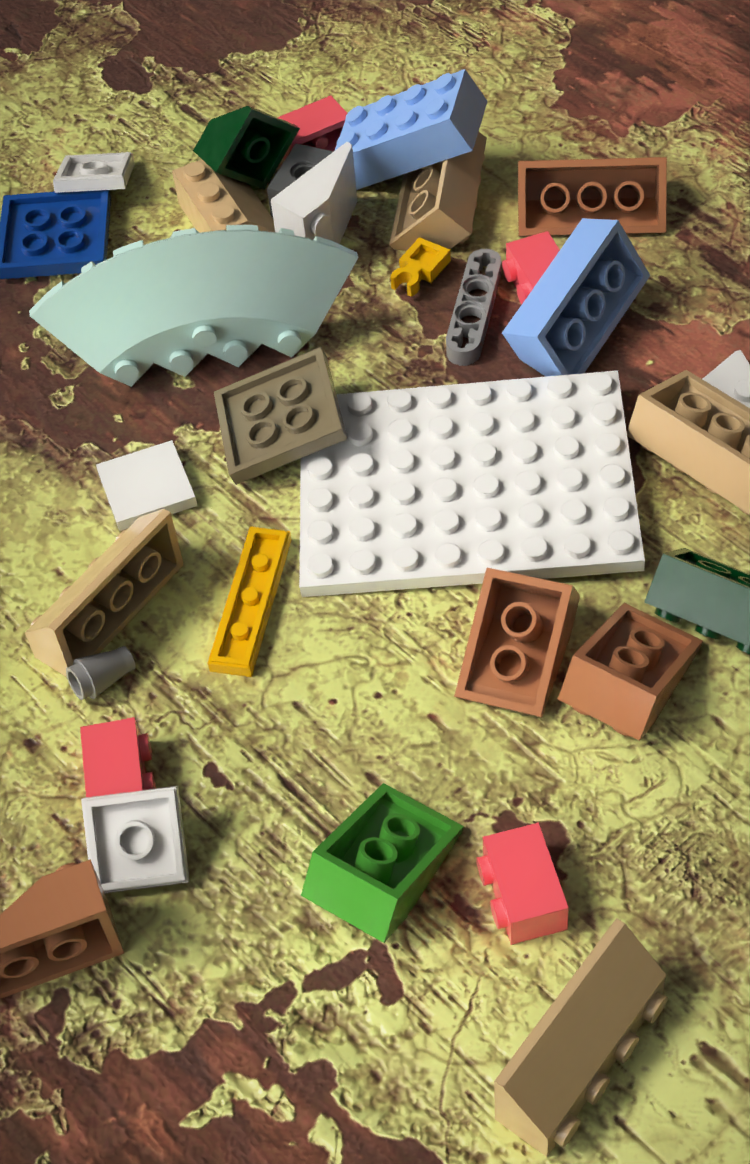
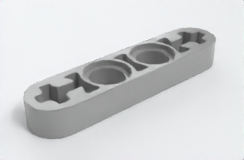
M476 250L470 254L446 336V356L450 362L459 366L473 364L481 355L501 279V256L494 250ZM483 266H487L485 275L480 274ZM475 289H482L487 292L483 296H472L469 294L470 291ZM472 315L480 318L475 323H465L461 320L465 316ZM463 337L468 338L469 343L465 345V348H461L463 343Z

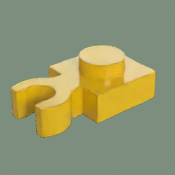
M419 237L399 259L400 268L394 270L390 277L391 289L395 290L400 284L407 283V295L412 297L417 294L420 289L419 282L421 280L432 283L451 261L450 249Z

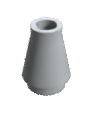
M122 646L116 650L74 659L73 665L66 668V676L73 692L79 699L83 700L87 697L95 699L125 674L135 670V662L130 651L125 646Z

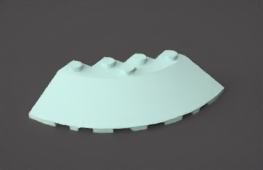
M226 225V230L201 233L195 228L174 231L170 238L145 245L143 240L125 245L114 250L113 257L96 265L91 261L81 268L82 273L71 279L66 284L61 281L48 291L32 307L29 313L31 318L96 371L132 387L153 363L186 377L207 354H211L239 367L261 344L292 358L318 331L355 265L358 254L334 241L315 236L314 240L295 236L293 230L280 228L279 232L259 231L258 225Z

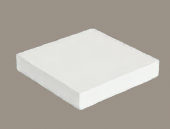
M133 153L67 155L64 157L53 179L55 193L125 189L135 165Z
M172 440L96 464L98 475L119 531L128 529L139 517L161 509H166L171 514L197 506L195 494Z
M178 786L81 799L88 860L91 859L104 893L189 882Z

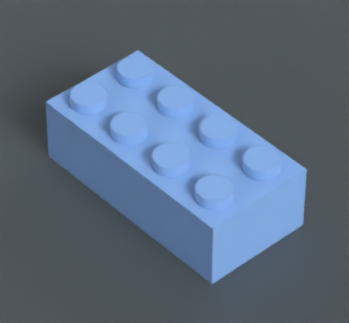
M466 69L453 74L446 73L437 80L423 85H414L407 91L393 96L387 95L377 102L364 107L357 106L350 110L346 115L335 150L346 142L352 144L356 190L473 151L487 100Z

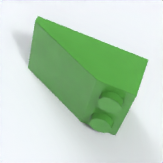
M383 783L312 852L301 896L385 943L408 917L462 834L464 826Z

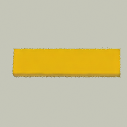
M249 527L209 656L208 667L210 672L252 677L292 541L290 531Z

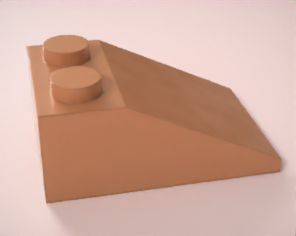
M487 567L454 697L542 718L570 640L579 604L580 594L574 586Z
M623 603L573 654L558 700L572 706L578 713L590 715L610 725L616 732L625 736H631L640 741L659 717L700 650L703 640Z
M91 859L82 863L65 864L58 868L56 872L42 876L0 914V999L124 954L109 902Z

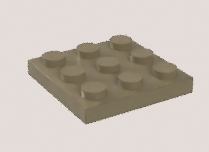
M322 347L214 391L228 473L235 485L348 439L328 359Z

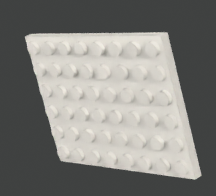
M618 370L336 394L348 439L301 458L299 588L302 597L482 584L487 567L540 579L644 571L645 568Z

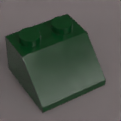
M246 106L211 119L193 151L216 173L265 190L300 128L295 124Z

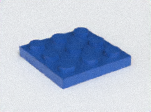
M110 190L4 195L0 219V279L82 273L81 268L91 261L96 265L107 260L111 210Z

